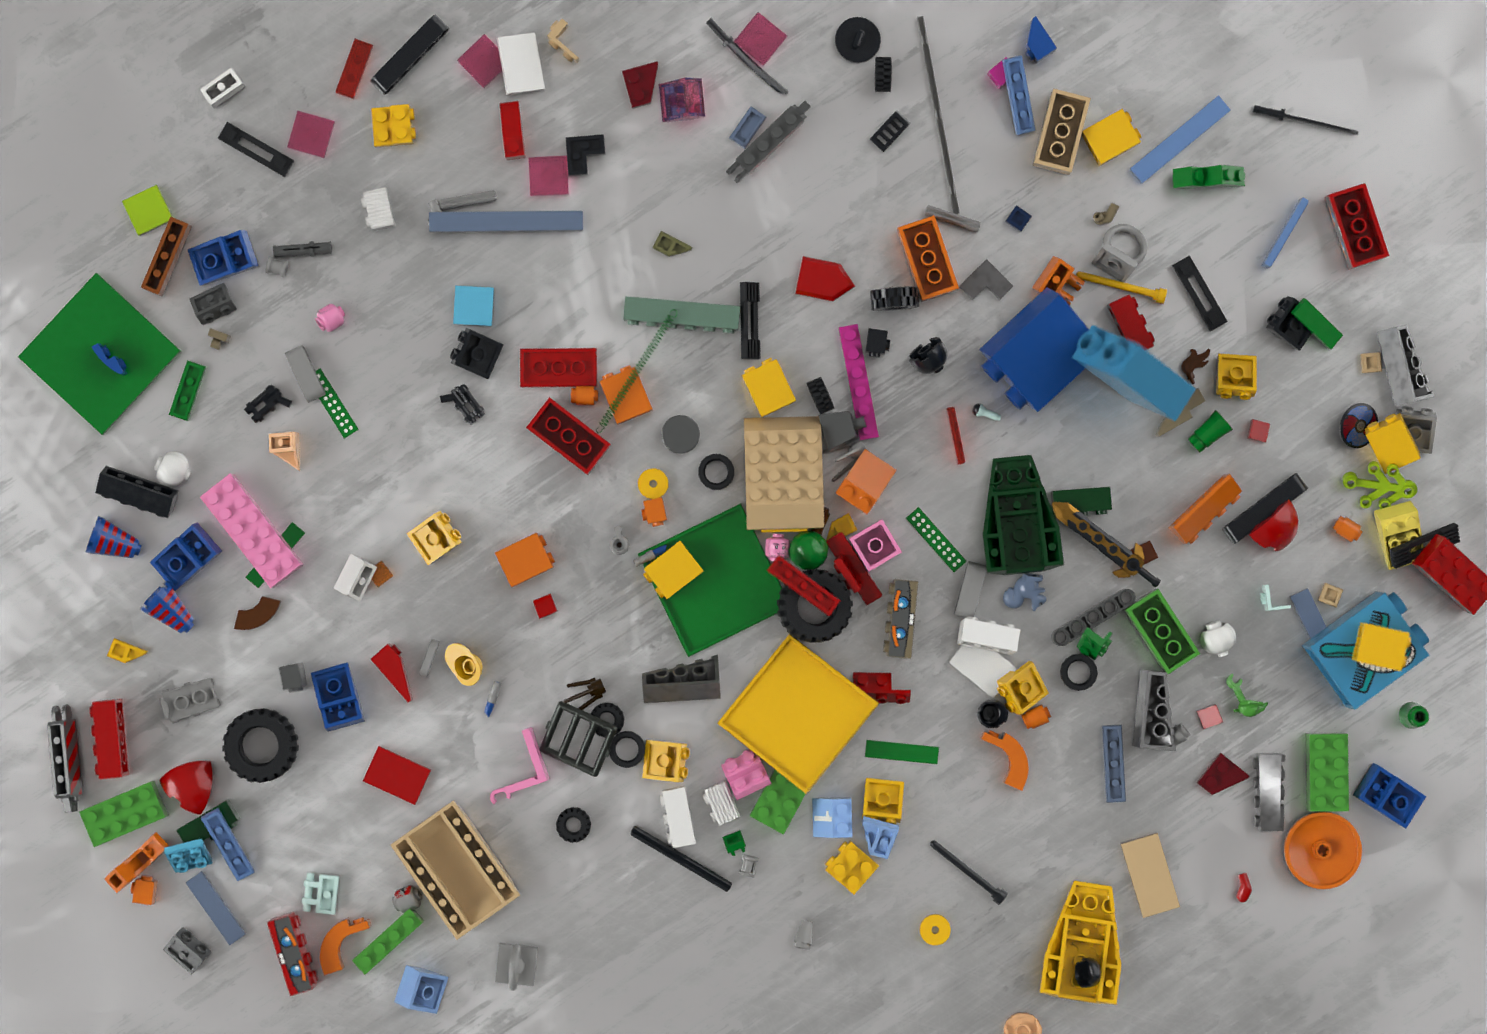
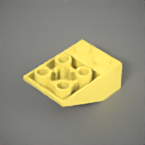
M1411 501L1374 511L1377 531L1389 570L1396 569L1391 565L1389 549L1422 536L1418 510ZM1420 544L1416 547H1413L1409 552L1419 550L1423 548L1424 545Z

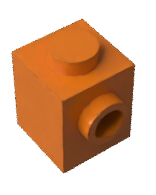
M663 498L643 501L645 508L641 510L643 521L647 520L648 524L652 523L653 527L664 525L663 521H666L667 517Z
M141 875V878L132 882V903L153 905L155 903L158 880H153L152 876Z

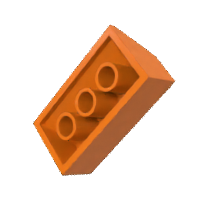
M1230 474L1223 475L1168 528L1183 544L1188 542L1192 544L1199 537L1197 533L1202 529L1204 531L1213 524L1211 520L1215 516L1219 518L1227 511L1225 507L1229 503L1233 505L1241 497L1239 495L1242 492L1241 488Z

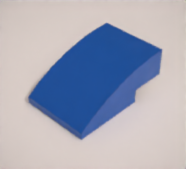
M239 230L226 236H220L187 249L200 286L259 266L247 230Z
M197 522L192 524L179 537L175 538L150 563L176 591L216 558L222 550Z
M348 662L311 673L318 706L321 710L325 729L328 732L365 722Z
M1375 763L1371 765L1353 796L1405 829L1427 797Z

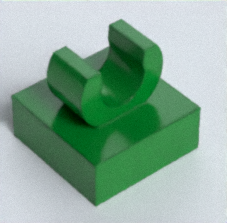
M740 830L722 837L727 852L731 853L732 856H736L734 851L739 849L745 852L744 847L746 845Z

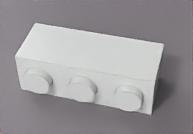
M966 617L960 622L957 644L1013 655L1018 649L1020 629L1015 628L1011 624H1003L1002 626L997 625L995 621L986 620L982 622L978 621L976 617Z
M685 786L662 790L663 795H659L661 807L665 806L666 809L663 819L664 824L669 825L670 832L666 833L668 844H672L673 848L696 844Z

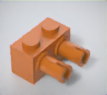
M1053 256L1032 288L1041 293L1048 287L1059 293L1070 305L1069 301H1073L1074 297L1065 292L1062 287L1067 283L1079 291L1082 287L1078 284L1084 285L1085 281L1072 273L1075 268L1062 259Z

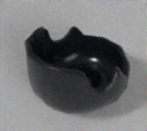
M991 699L980 705L977 717L985 727L998 728L1003 723H1006L1008 711L1006 706L1000 701Z
M1083 958V961L1077 962L1075 965L1076 981L1082 988L1093 987L1100 981L1102 974L1101 966L1095 959Z

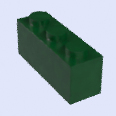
M1110 487L1051 491L1052 503L1067 502L1085 516L1090 511H1096V515L1107 514V510H1112Z
M229 799L201 815L203 816L219 808L230 829L237 826L236 821L240 820ZM201 816L176 830L183 843L201 838L203 841L208 838L211 841L213 840L201 820Z

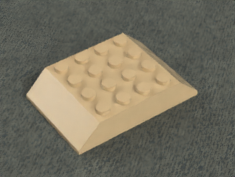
M819 416L744 418L747 530L824 528L822 434Z
M454 800L390 845L456 940L520 896L511 877L469 817Z

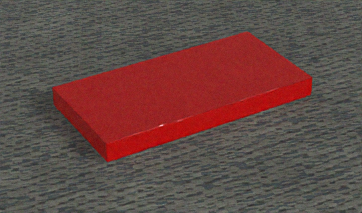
M597 348L520 349V387H597Z

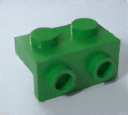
M1087 628L1082 634L1077 648H1079L1083 655L1096 660L1098 656L1103 657L1109 649L1108 647L1112 643L1110 638L1113 633L1109 631L1103 639Z

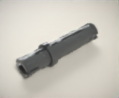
M311 241L309 244L273 246L275 258L302 255L314 257L315 254H332L331 241L323 243Z

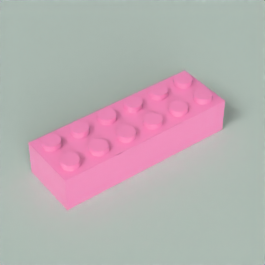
M230 473L200 496L270 588H275L304 565L234 474Z

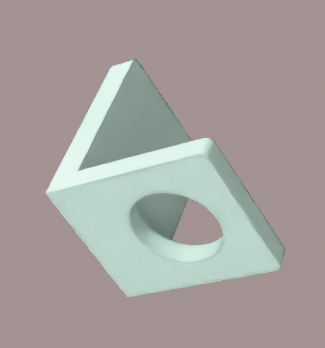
M1262 585L1263 593H1260L1261 604L1265 605V611L1291 608V605L1272 607L1269 585Z

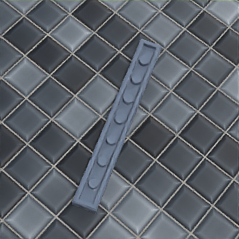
M583 211L429 212V232L583 231Z

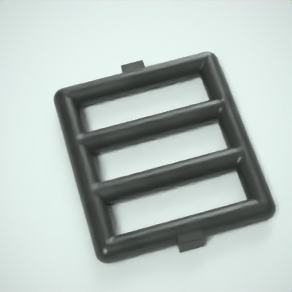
M559 701L551 721L549 720L545 727L547 731L541 743L540 751L593 777H597L605 758L611 752L609 748L617 727L568 703L565 704L563 701ZM565 710L573 714V718L558 752L550 748L549 744L562 712ZM580 718L591 724L575 760L567 756L566 753ZM599 726L607 730L608 733L592 768L584 764L583 761Z

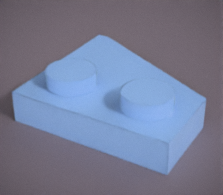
M863 816L862 824L865 829L869 854L888 859L899 831V825Z

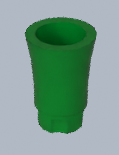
M1215 410L1194 431L1195 434L1191 435L1188 440L1200 453L1233 429Z
M1408 702L1400 708L1399 720L1403 726L1414 729L1428 723L1429 713L1420 704Z

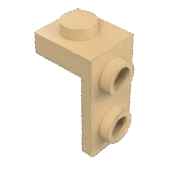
M564 19L556 20L550 27L551 32L547 35L550 40L548 43L556 50L558 48L564 52L563 56L569 62L574 60L578 63L579 58L558 40L569 27L568 23Z

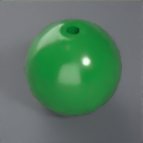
M800 532L790 543L789 554L792 562L804 570L819 568L824 564L828 556L827 541L817 532Z

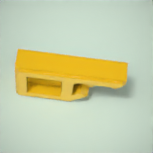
M849 513L831 522L826 540L839 532H843L847 536L857 531Z
M114 638L107 656L127 663L147 654L148 651Z

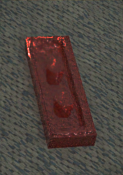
M354 39L335 93L354 100L373 49L372 44Z
M955 407L946 408L956 463L960 465L965 463Z

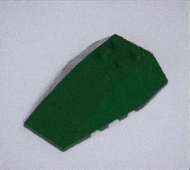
M1031 455L993 459L983 529L987 573L1013 575L1042 572L1064 565L1060 527Z

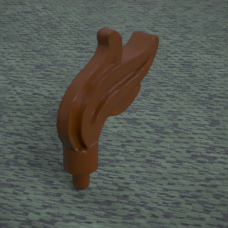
M1191 349V355L1183 361L1181 370L1186 374L1191 384H1195L1193 379L1195 378L1194 369L1202 368L1209 362L1208 360L1204 362V360L1210 355V349L1197 355L1195 349Z

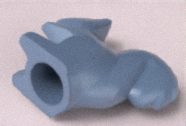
M1024 573L1016 581L1014 588L1009 587L1005 591L1003 596L1005 605L1016 609L1023 604L1025 598L1032 599V610L1036 611L1037 607L1043 605L1047 600L1044 595L1039 594L1045 592V588L1039 587V582L1043 581V575Z

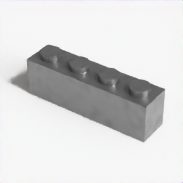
M1407 325L1378 331V342L1381 346L1383 362L1386 366L1387 379L1390 383L1395 406L1435 397L1433 390L1429 391L1426 384L1429 382L1427 375H1423L1420 369L1422 362L1420 357L1415 355L1413 351L1416 347Z
M718 655L711 656L710 660H695V663L685 666L683 663L678 664L675 668L669 670L662 668L642 673L644 703L720 699Z
M1140 671L1132 746L1176 751L1173 740L1174 730L1171 723L1172 713L1168 699L1170 697L1167 673Z
M1256 753V758H1253V768L1256 769L1253 785L1254 788H1257V796H1254V807L1257 808V815L1254 816V825L1258 827L1259 831H1284V804H1281V800H1284L1285 789L1281 785V781L1285 778V770L1281 762H1285V755L1281 753Z

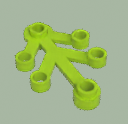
M1375 461L1368 464V471L1370 474L1375 475L1379 481L1359 479L1354 472H1347L1342 477L1343 485L1348 489H1353L1356 486L1376 489L1360 498L1362 508H1369L1372 505V501L1388 491H1394L1395 493L1388 498L1379 500L1380 509L1391 506L1392 503L1402 497L1412 498L1417 493L1416 483L1411 480H1405L1396 464L1388 465L1387 473L1390 477H1394L1398 484L1390 483L1381 471L1379 464ZM1372 466L1377 467L1375 470L1370 469ZM1407 488H1410V489H1411L1410 491L1405 492V489H1407ZM1364 500H1368V501H1369V502L1366 503V504L1362 503Z

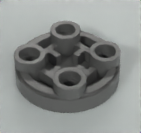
M677 415L665 422L661 436L664 445L670 451L683 454L696 447L699 442L700 431L692 418L685 415Z

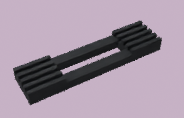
M228 122L218 137L219 140L283 177L286 176L294 162L293 159ZM243 137L274 156L269 162L238 144V142Z
M1190 255L1172 265L1210 332L1228 322ZM1194 275L1212 306V309L1209 311L1205 310L1188 280L1189 277Z
M740 282L741 359H761L760 340H758V302H760L759 283ZM748 302H750L751 339H748Z
M1451 523L1389 549L1392 567L1397 569L1411 563L1425 547L1409 552L1411 548L1432 540L1436 534L1446 537L1453 545L1459 543L1460 536H1458L1459 529L1457 528L1459 526L1456 523Z

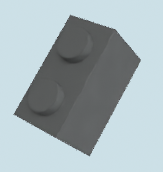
M303 663L279 667L283 690L288 689L289 693L303 690L302 686L307 685Z

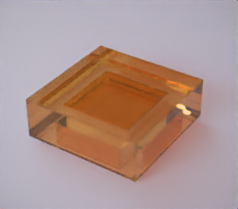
M383 561L375 565L377 569L372 577L377 587H380L394 576Z

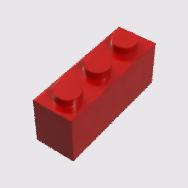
M1129 294L1107 305L1122 338L1140 345L1145 350L1154 347V336L1151 331L1147 332L1145 327L1147 322L1143 314L1139 315L1136 309L1139 306L1135 297L1131 298Z

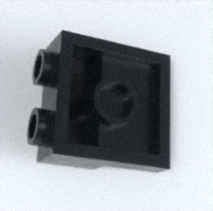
M1287 296L1279 301L1277 312L1271 314L1267 319L1268 325L1266 328L1300 351L1312 333L1291 313L1299 304V301Z
M466 328L458 336L460 343L457 349L454 348L450 354L451 363L489 379L504 344Z

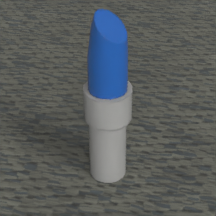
M667 545L650 550L634 559L635 566L637 567L647 561H651L665 553Z
M494 681L487 698L484 713L488 718L494 704H496L501 683Z

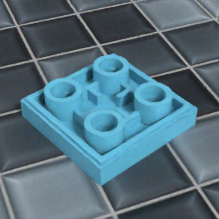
M455 286L453 324L492 326L494 288Z
M202 838L164 848V853L175 873H184L193 868H204L213 863L212 857Z

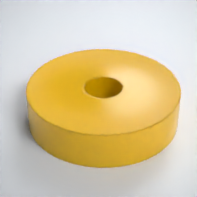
M647 469L638 479L639 491L646 498H660L668 490V478L659 469ZM652 480L657 482L654 488L650 486V481Z
M928 915L920 924V935L930 945H941L950 936V924L942 915ZM937 926L939 928L938 932L933 933L931 931L932 927Z

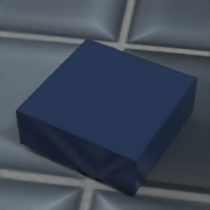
M1016 205L1005 222L1019 232H1022L1032 216Z

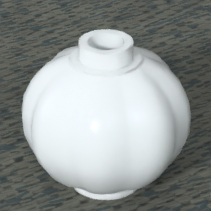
M176 451L168 452L164 457L159 456L154 470L158 471L156 475L157 480L167 487H176L183 481L187 482L191 471L188 470L186 457Z
M1220 620L1206 624V629L1202 631L1200 636L1202 648L1210 654H1218V657L1228 655L1229 650L1236 642L1234 628L1228 623H1221Z

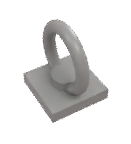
M1119 224L1113 226L1106 232L1103 239V247L1093 259L1092 264L1120 282H1125L1146 256V239L1138 229L1131 225ZM1127 232L1138 240L1140 250L1135 258L1129 257L1111 245V239L1116 233Z
M499 943L495 982L509 984V989L512 991L516 990L517 985L534 986L538 947Z

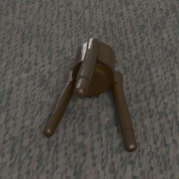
M592 678L586 681L567 684L568 688L588 685V690L565 699L563 703L566 704L590 694L591 697H594L579 707L581 710L585 709L597 699L602 698V694L606 693L601 679L596 680Z

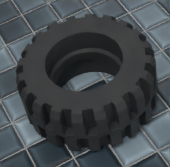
M818 569L802 571L841 601L824 622L810 624L799 615L797 603L800 595L785 585L780 590V598L777 600V605L779 606V611H777L778 617L782 620V626L786 627L787 632L795 636L796 639L812 643L829 641L841 634L843 628H846L849 624L848 619L852 616L851 607H853V601L850 600V590H847L845 582L840 580L839 576L829 573V571Z
M265 708L250 710L237 716L229 724L227 732L223 736L224 745L222 746V751L225 752L224 759L225 762L229 763L230 770L232 772L235 771L238 777L241 779L245 778L249 782L264 783L282 776L292 767L291 765L295 762L297 758L296 753L299 750V745H297V740L299 739L298 735L295 734L293 724H290L288 718L280 715L279 712ZM258 727L271 730L278 740L276 756L271 761L263 764L249 760L243 750V740L246 734Z

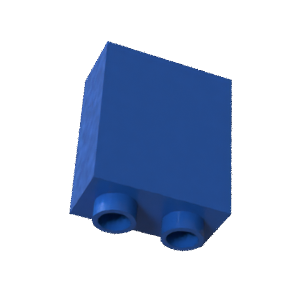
M1046 287L979 349L987 358V361L981 367L996 383L1004 378L1010 385V388L1004 394L1017 409L1021 410L1025 405H1028L1039 412L1086 369L1075 361L1072 356L1078 348L1077 345L1080 337L1089 329L1059 293Z

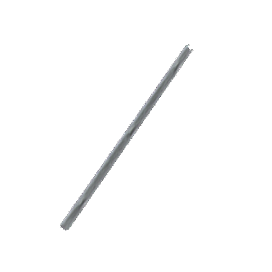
M920 16L917 17L951 204L953 213L958 214L960 213L924 17Z

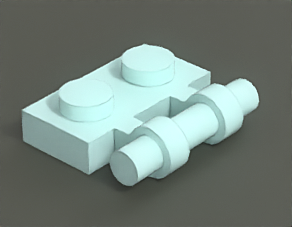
M307 872L306 880H304L305 894L302 897L303 911L310 912L311 905H316L315 913L335 915L340 876L320 874L319 881H314L315 873ZM313 887L318 888L317 899L312 898Z

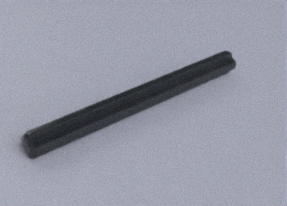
M634 826L631 830V836L726 892L730 890L732 883L639 827Z

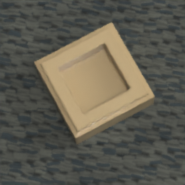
M1381 352L1360 354L1362 373L1382 371Z
M1324 583L1318 601L1337 608L1343 589Z

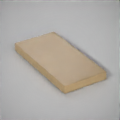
M1158 833L1121 843L1120 845L1142 917H1149L1180 907Z

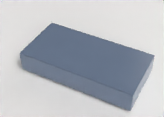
M751 106L729 139L745 149L767 117Z

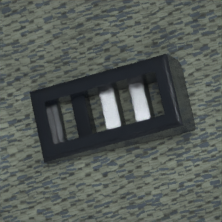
M896 110L870 140L884 152L910 125V122ZM893 119H898L903 126L900 127ZM891 124L898 132L895 133L888 125ZM884 129L892 136L891 139L882 132ZM880 135L887 143H882L877 136Z

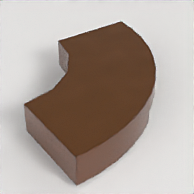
M262 596L254 608L238 610L234 629L249 630L265 624L276 614L281 601Z

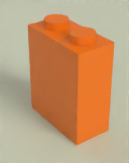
M630 365L621 368V373L613 375L612 372L602 376L603 380L600 381L610 407H612L611 404H614L613 401H616L615 398H618L617 395H620L619 392H622L621 388L624 389L622 385L626 386L624 382L628 383L626 379L634 381V383L629 381L633 386L627 384L631 389L626 388L629 392L624 391L627 395L622 394L625 398L620 397L623 400H618L621 404L616 403L619 407L614 406L617 410L612 409L615 412L613 416L617 425L653 410L639 375L638 377L633 375L636 380L633 378L629 379L628 376H631L630 373H633L632 370H635Z
M534 533L495 552L511 587L554 568L553 563H555L551 552L547 553L544 546L547 543L543 535L539 536L538 533Z

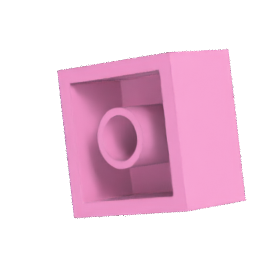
M883 519L849 538L868 572L902 552Z

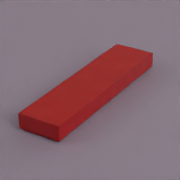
M777 555L767 569V572L827 616L832 614L841 601L779 555Z

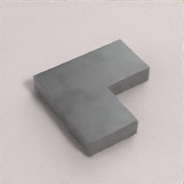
M986 259L959 287L972 300L985 287L1000 300L1013 285Z

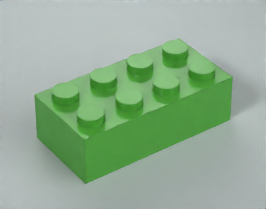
M1154 589L1124 609L1163 672L1170 674L1200 654L1159 589Z
M1305 733L1306 810L1310 812L1349 811L1348 734Z
M774 769L769 778L772 784L764 787L750 813V817L784 835L805 793Z
M155 780L79 811L93 847L169 816Z

